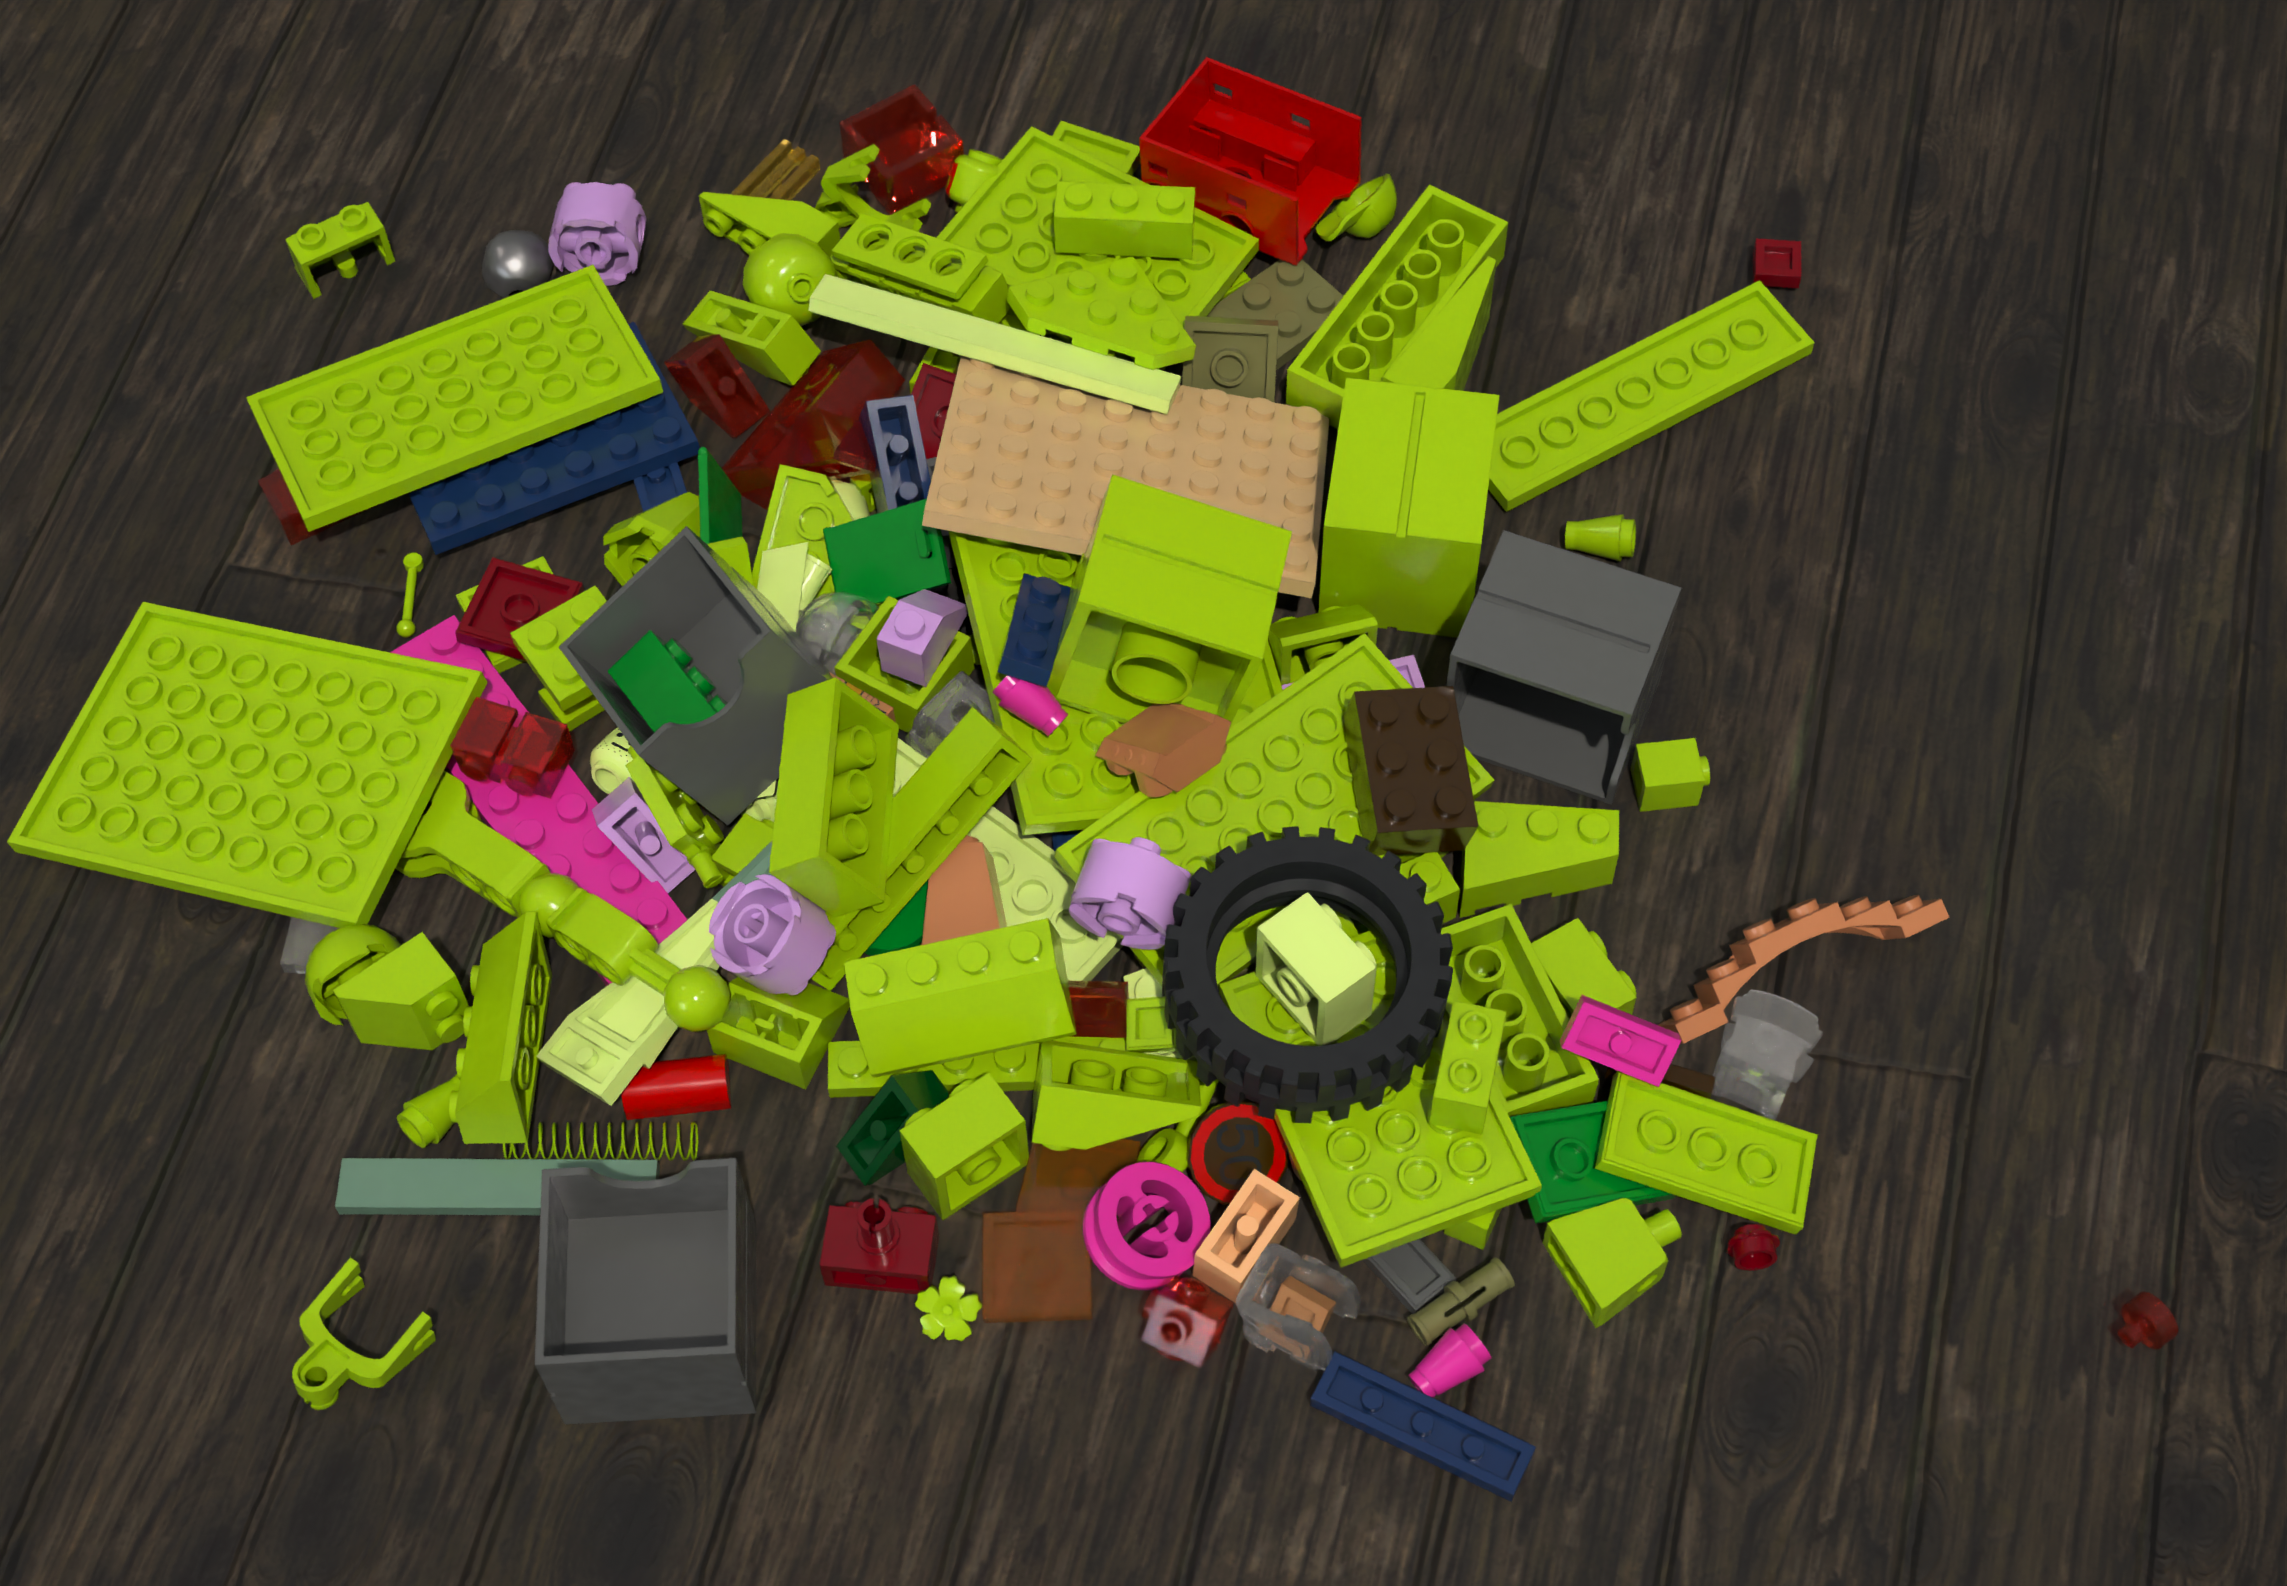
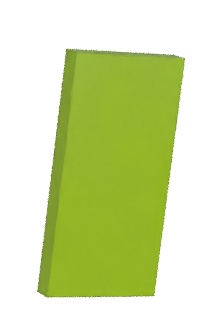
M1617 1071L1612 1078L1595 1169L1797 1235L1804 1225L1817 1134L1663 1083L1657 1087Z

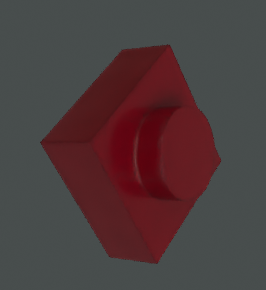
M1756 238L1753 249V283L1760 280L1764 286L1799 288L1801 281V241Z

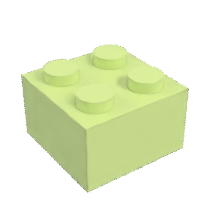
M1307 892L1257 927L1256 977L1318 1046L1332 1044L1372 1014L1377 966L1375 958L1362 942L1356 941L1354 943L1342 930L1340 919L1327 904L1319 905Z

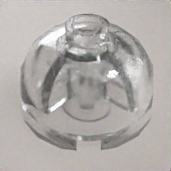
M847 592L822 594L807 604L804 609L799 610L795 632L826 670L836 675L834 667L879 607L867 599Z

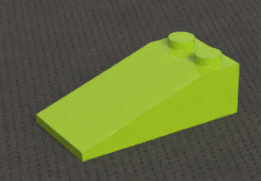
M1490 256L1485 259L1383 375L1382 382L1464 391L1490 316L1496 268L1495 259Z

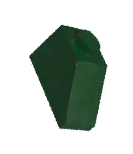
M933 1070L892 1075L836 1145L864 1186L875 1183L905 1163L899 1130L904 1128L907 1120L919 1110L924 1108L933 1109L949 1098L950 1093Z

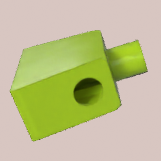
M1621 1198L1548 1222L1543 1245L1591 1322L1597 1328L1660 1281L1668 1263L1667 1256L1662 1247L1680 1239L1682 1233L1676 1218L1668 1209H1664L1643 1220L1633 1202L1628 1198Z

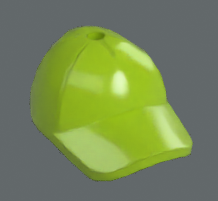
M1386 174L1372 179L1357 187L1350 197L1343 198L1333 211L1316 225V232L1319 237L1325 241H1332L1346 231L1355 237L1370 238L1384 229L1395 216L1397 207V192L1391 175Z

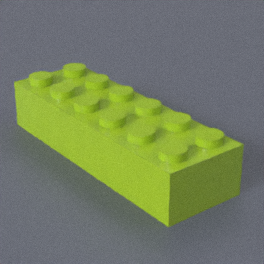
M1429 184L1287 369L1286 404L1295 407H1312L1318 410L1321 415L1330 418L1329 425L1338 429L1346 378L1382 382L1383 375L1488 256L1496 260V267L1504 258L1508 222Z

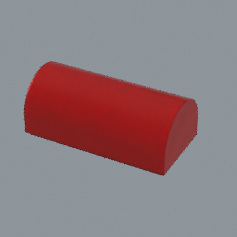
M719 1054L655 1061L649 1069L641 1067L621 1093L627 1120L731 1109L729 1061L727 1055Z

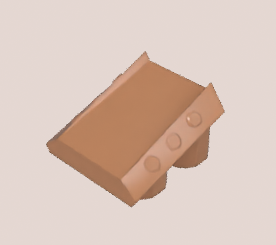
M1154 703L1106 736L1096 756L1105 760L1108 769L1117 775L1134 773L1139 790L1148 797L1165 796L1172 791L1179 792L1220 763L1222 755L1227 749L1226 739L1231 721L1216 714L1193 709L1178 703Z

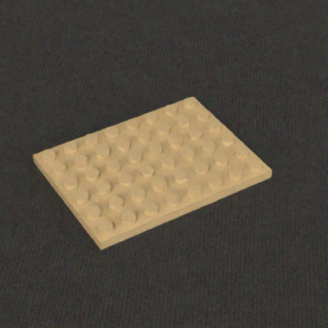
M961 356L925 504L922 526L1082 555V553H1086L1105 492L1113 474L1292 531L1278 592L1312 598L1316 582L1330 418L1321 415L1318 410L1308 406L1295 407L1274 403L1260 397L1248 398L1227 394L1218 389L1205 390L1180 385L1168 414H1162Z

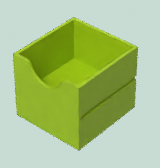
M1346 378L1324 521L1319 613L1332 606L1346 607L1360 604L1375 616L1378 628L1396 627L1399 631L1458 638L1475 596L1499 395Z
M1112 474L1085 554L1082 553L1074 573L1056 656L1047 684L1048 689L1060 704L1124 724L1154 703H1178L1193 709L1216 714L1232 723L1263 660L1292 531Z

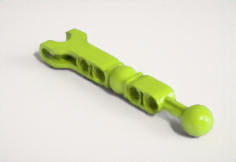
M443 772L430 798L431 806L426 814L420 818L396 866L397 870L410 878H424L435 874H447L506 913L517 918L525 912L537 911L542 936L554 937L560 947L566 949L576 959L619 986H623L631 976H634L664 996V1007L667 1016L681 1029L691 1032L709 1030L723 1020L730 1008V992L727 982L714 969L697 965L681 970L656 954L655 951L659 948L658 943L640 923L600 897L588 893L585 889L579 887L569 876L551 873L546 864L540 862L528 851L481 822L480 813L470 800L465 784L448 772Z

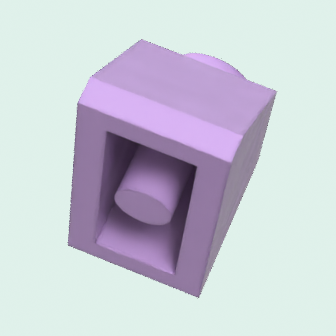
M926 589L898 600L876 638L882 671L927 687L968 614L966 604Z
M630 777L592 809L597 827L651 883L658 881L667 893L672 891L695 870L694 866L688 863L687 857L681 851L670 846L637 785Z

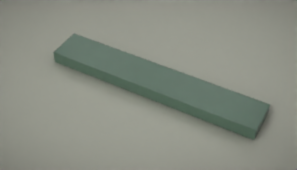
M342 1158L335 1208L339 1214L540 1215L542 1169L587 1167L598 1174L613 1179L651 1181L659 1179L660 1165L658 1160Z

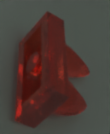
M1068 980L1077 1035L1068 1037L1127 1038L1128 982Z

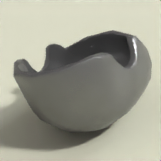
M509 230L498 233L487 244L482 263V276L486 286L499 296L506 298L512 291H525L547 282L553 268V261L548 253L549 245L538 234L530 231Z

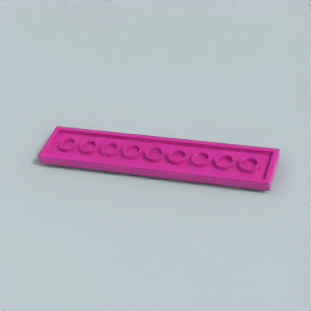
M455 615L390 652L482 671L488 683L445 770L465 784L470 800L477 807L481 818L487 826L528 851L540 862L546 864L551 873L569 876L579 887L585 889L588 893L600 897L640 923L654 937L658 945L687 921V918L658 881L651 883L597 827L592 809L599 803L481 649L457 642L455 631L460 622ZM596 972L606 986L611 983L610 980Z

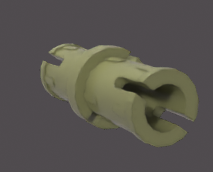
M1493 1258L1488 1264L1460 1283L1453 1280L1444 1287V1294L1415 1314L1407 1317L1408 1324L1423 1345L1428 1346L1434 1339L1462 1320L1469 1323L1478 1316L1477 1310L1507 1289L1515 1286L1513 1277L1498 1258Z

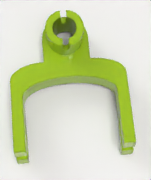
M875 144L827 167L821 180L824 192L821 193L815 209L838 221L839 228L854 224L859 216L864 213L919 232L923 223L918 218L927 215L932 204L927 198L892 215H886L868 205L857 194L858 186L856 184L852 185V182L866 180L871 170L866 164L875 161L880 151Z
M351 1257L311 1305L302 1313L299 1319L304 1339L310 1348L295 1363L292 1377L298 1394L304 1399L306 1404L311 1402V1408L316 1410L331 1407L339 1397V1388L349 1378L360 1385L370 1388L384 1386L436 1341L435 1333L430 1329L433 1326L431 1317L424 1312L418 1316L387 1355L380 1359L359 1355L335 1339L324 1326V1320L365 1287L363 1278L358 1275L361 1272L359 1263Z

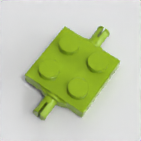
M630 746L628 753L633 760L625 766L670 846L681 851L687 857L688 863L694 866L705 888L715 887L724 878L712 859L713 854L721 845L719 842L724 840L721 829L709 815H703L696 800L642 759L633 747Z

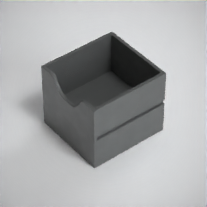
M687 526L559 646L562 653L636 753L727 826L779 778L787 695L833 678L775 606ZM651 629L666 643L672 637L676 639L693 657L688 666L690 668L693 666L698 667L716 687L710 694L713 697L718 694L727 704L719 712L703 721L693 724L668 722L654 733L608 673V670Z
M1503 530L1479 586L1478 593L1473 600L1450 654L1446 686L1454 687L1464 746L1478 760L1612 805L1661 679L1682 588Z
M736 1158L691 1161L680 1173L651 1181L613 1179L598 1174L587 1167L542 1169L535 1367L548 1392L551 1393V1398L565 1425L756 1413L757 1225Z

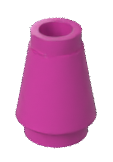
M1007 675L992 692L1001 700L998 704L999 706L1039 731L1041 730L1048 737L1069 715L1061 708V704L1048 687Z
M1464 1323L1456 1330L1450 1327L1415 1367L1416 1369L1408 1374V1377L1419 1392L1433 1398L1484 1372L1483 1365L1492 1357L1477 1335Z

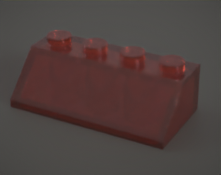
M871 339L823 351L810 366L808 372L792 386L723 465L722 469L739 490L741 496L768 510L780 464L825 474L829 477L841 466L843 460L840 457L847 448L863 440L858 417L866 401L896 397L894 393L906 380Z

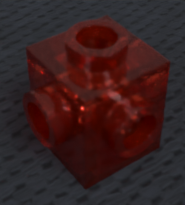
M1175 1276L1162 1290L1155 1288L1151 1292L1142 1312V1318L1148 1321L1142 1341L1156 1347V1350L1168 1359L1183 1360L1201 1368L1217 1350L1234 1302L1211 1292L1205 1283L1197 1279Z

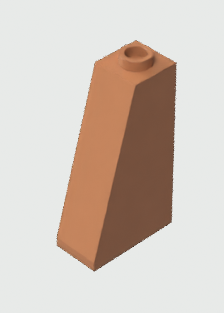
M965 836L928 880L922 945L1007 927L994 859L983 842H979L977 838Z

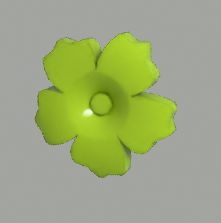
M955 1275L951 1277L943 1276L940 1281L939 1291L934 1286H929L927 1290L919 1291L915 1306L925 1312L920 1318L923 1334L928 1335L931 1339H936L945 1329L944 1333L947 1340L956 1339L964 1341L967 1336L972 1334V1328L968 1321H975L978 1311L983 1306L979 1300V1295L968 1294L962 1296L966 1286L960 1283Z

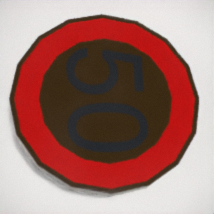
M1242 1101L1239 1107L1226 1102L1212 1107L1197 1121L1188 1138L1186 1160L1191 1179L1204 1195L1223 1205L1231 1203L1254 1169L1279 1184L1288 1166L1289 1150L1275 1119L1258 1116L1259 1105L1254 1102Z

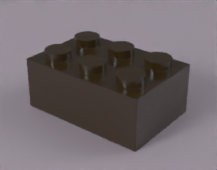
M1454 687L1354 691L1342 718L1361 834L1363 838L1371 840L1369 852L1380 856L1385 855L1387 851L1399 855L1465 850L1478 828V821Z

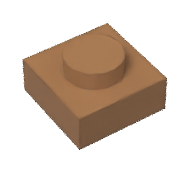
M1289 1276L1281 1284L1263 1327L1310 1354L1317 1347L1337 1302L1296 1278Z

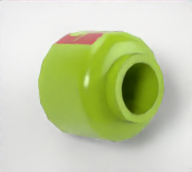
M970 149L968 155L962 154L956 157L946 186V195L949 199L957 202L955 211L959 212L985 180L999 174L997 166L1003 159L975 149ZM1006 174L1001 177L999 183L1005 179Z

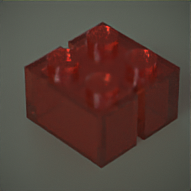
M915 84L839 122L844 159L872 144H875L880 149L875 161L866 164L871 170L863 182H869L870 190L890 214L946 186L956 157L964 154L961 137L942 115L937 116L936 108Z

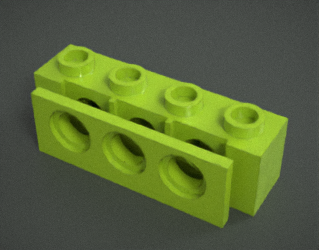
M864 213L859 216L832 249L833 254L830 258L836 275L845 280L995 323H999L1011 308L1007 302L1008 287L1003 273L996 268L985 266L988 262L986 254Z

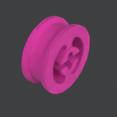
M1139 1162L1118 1171L1092 1196L1084 1213L1083 1237L1091 1259L1105 1276L1117 1284L1130 1289L1153 1290L1168 1285L1194 1265L1195 1253L1210 1233V1215L1202 1193L1185 1174L1162 1163ZM1164 1207L1167 1210L1169 1216L1157 1226L1142 1234L1132 1244H1127L1123 1238L1137 1225L1143 1224L1161 1208Z

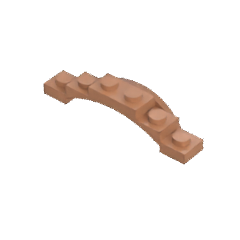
M1919 894L1902 899L1892 905L1890 900L1870 902L1868 896L1852 900L1840 907L1838 902L1818 904L1816 898L1802 901L1787 909L1789 915L1787 919L1773 924L1770 918L1743 929L1745 938L1729 945L1733 955L1728 960L1708 968L1706 971L1709 978L1693 985L1699 998L1686 1001L1672 1008L1670 1012L1673 1018L1658 1024V1026L1678 1033L1681 1038L1680 1044H1684L1728 1023L1724 1013L1725 1007L1739 989L1760 968L1789 948L1820 934L1850 933L1870 936L1880 940L1908 938L1950 917L1942 899L1922 901Z

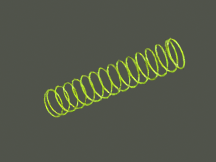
M541 1122L538 1125L539 1145L534 1158L530 1156L528 1143H525L521 1158H518L516 1155L514 1143H510V1151L507 1158L505 1143H503L505 1159L511 1158L512 1151L516 1159H522L525 1152H527L530 1159H536L539 1152H541L543 1159H550L553 1151L557 1159H564L567 1150L571 1159H577L581 1149L585 1159H591L595 1150L599 1159H605L608 1150H610L613 1159H619L623 1149L627 1160H632L637 1148L640 1159L646 1160L651 1147L655 1160H659L662 1157L665 1148L667 1158L672 1161L679 1148L680 1156L684 1161L688 1159L690 1152L692 1160L695 1161L698 1152V1128L696 1122H691L690 1145L686 1158L683 1157L681 1150L679 1122L677 1123V1139L672 1158L669 1157L667 1150L666 1122L663 1123V1141L658 1158H656L653 1149L652 1122L649 1123V1143L644 1158H642L639 1148L638 1122L635 1124V1145L631 1158H628L625 1148L624 1122L621 1125L622 1140L617 1158L614 1157L611 1147L610 1122L607 1129V1148L603 1158L600 1157L598 1152L597 1122L594 1123V1144L589 1158L586 1157L583 1146V1122L580 1123V1145L576 1158L572 1157L569 1145V1122L566 1123V1147L562 1158H559L556 1150L555 1122L552 1124L553 1143L548 1158H545L542 1149L543 1130ZM694 1126L696 1135L695 1155H693Z

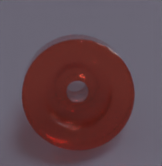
M2139 1292L2122 1306V1316L2126 1325L2118 1330V1335L2121 1341L2129 1348H2134L2142 1342L2147 1347L2158 1350L2178 1335V1325L2174 1316L2166 1305L2151 1293Z

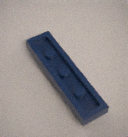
M1335 1351L1311 1397L1310 1406L1512 1502L1536 1449L1535 1446Z

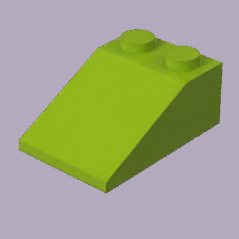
M1051 1040L1042 1042L1033 1092L1032 1143L1042 1144L1044 1147L1054 1151H1067L1071 1148L1086 1150L1199 1117L1201 1098L1199 1078L1196 1076L1197 1060H1183L1182 1058Z

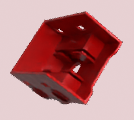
M1206 57L1139 138L1142 181L1154 186L1195 187L1196 208L1258 238L1259 251L1297 266L1308 252L1304 239L1334 200L1350 197L1361 183L1362 117ZM1215 84L1232 90V96L1215 90ZM1292 114L1310 120V127L1294 121Z

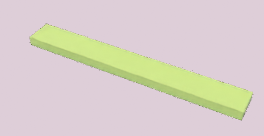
M825 274L810 296L808 311L1162 414H1168L1179 391L1182 377L1180 375L1159 369L1150 370L1134 365V362L1110 355L1106 356L1065 342Z

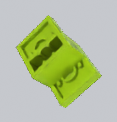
M596 585L510 633L514 645L562 712L593 695L562 653L559 646L607 602Z

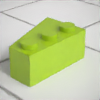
M1474 801L1478 828L1465 850H1462L1459 918L1475 915V910L1495 905H1520L1522 899L1550 893L1551 897L1612 884L1619 856V810Z

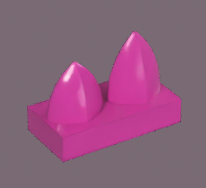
M1581 995L1560 1039L1561 1047L1565 1050L1657 1087L1660 1086L1681 1043V1038L1676 1032L1584 995Z

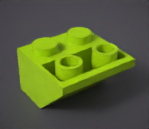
M739 977L730 981L728 984L730 1008L720 1023L707 1030L713 1053L718 1055L726 1054L730 1060L806 1090L828 1049V1042L833 1040L850 1007L849 998L808 983L806 988L799 994L791 996L786 993L771 994Z

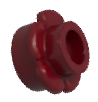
M1745 1225L1738 1228L1734 1232V1236L1729 1239L1727 1253L1733 1257L1734 1264L1738 1269L1746 1271L1761 1270L1773 1265L1777 1261L1776 1248L1780 1245V1239L1777 1235L1766 1230V1227L1763 1225Z

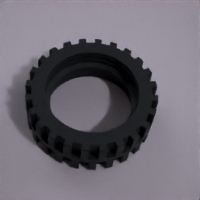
M1299 826L1283 827L1281 839L1266 841L1264 833L1260 832L1248 836L1246 850L1238 854L1235 853L1231 846L1222 849L1216 853L1215 870L1210 873L1204 867H1200L1191 877L1190 895L1179 894L1173 906L1175 923L1174 925H1167L1162 996L1165 997L1164 1015L1168 1029L1176 1028L1177 1030L1176 1048L1183 1060L1193 1055L1198 1060L1196 1076L1207 1087L1216 1079L1226 1086L1224 1097L1226 1101L1237 1107L1240 1106L1244 1098L1259 1103L1258 1116L1273 1120L1276 1109L1294 1111L1295 1123H1311L1313 1112L1329 1110L1333 1122L1347 1119L1350 1105L1362 1101L1367 1111L1381 1105L1385 1088L1389 1085L1399 1093L1410 1083L1413 1066L1416 1064L1419 1067H1423L1431 1054L1434 1038L1439 1036L1452 982L1453 967L1449 966L1453 950L1451 934H1441L1444 913L1439 903L1436 901L1426 905L1424 902L1427 884L1417 873L1406 879L1400 873L1402 859L1391 851H1387L1384 857L1380 858L1369 852L1371 840L1355 835L1352 844L1334 840L1335 829L1320 827L1318 837H1300ZM1307 892L1319 905L1327 904L1333 910L1357 920L1373 932L1391 954L1396 970L1394 998L1381 1022L1356 1038L1332 1045L1300 1046L1277 1041L1260 1034L1239 1020L1229 1010L1221 999L1216 981V960L1225 936L1234 927L1259 912L1290 905Z

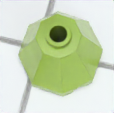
M690 492L676 496L613 525L603 536L604 545L609 544V550L604 554V564L621 586H624L686 526L700 537L699 496Z

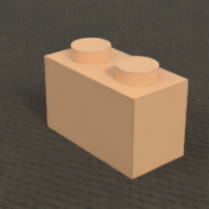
M1254 1169L1195 1253L1193 1276L1238 1304L1295 1222L1300 1197Z

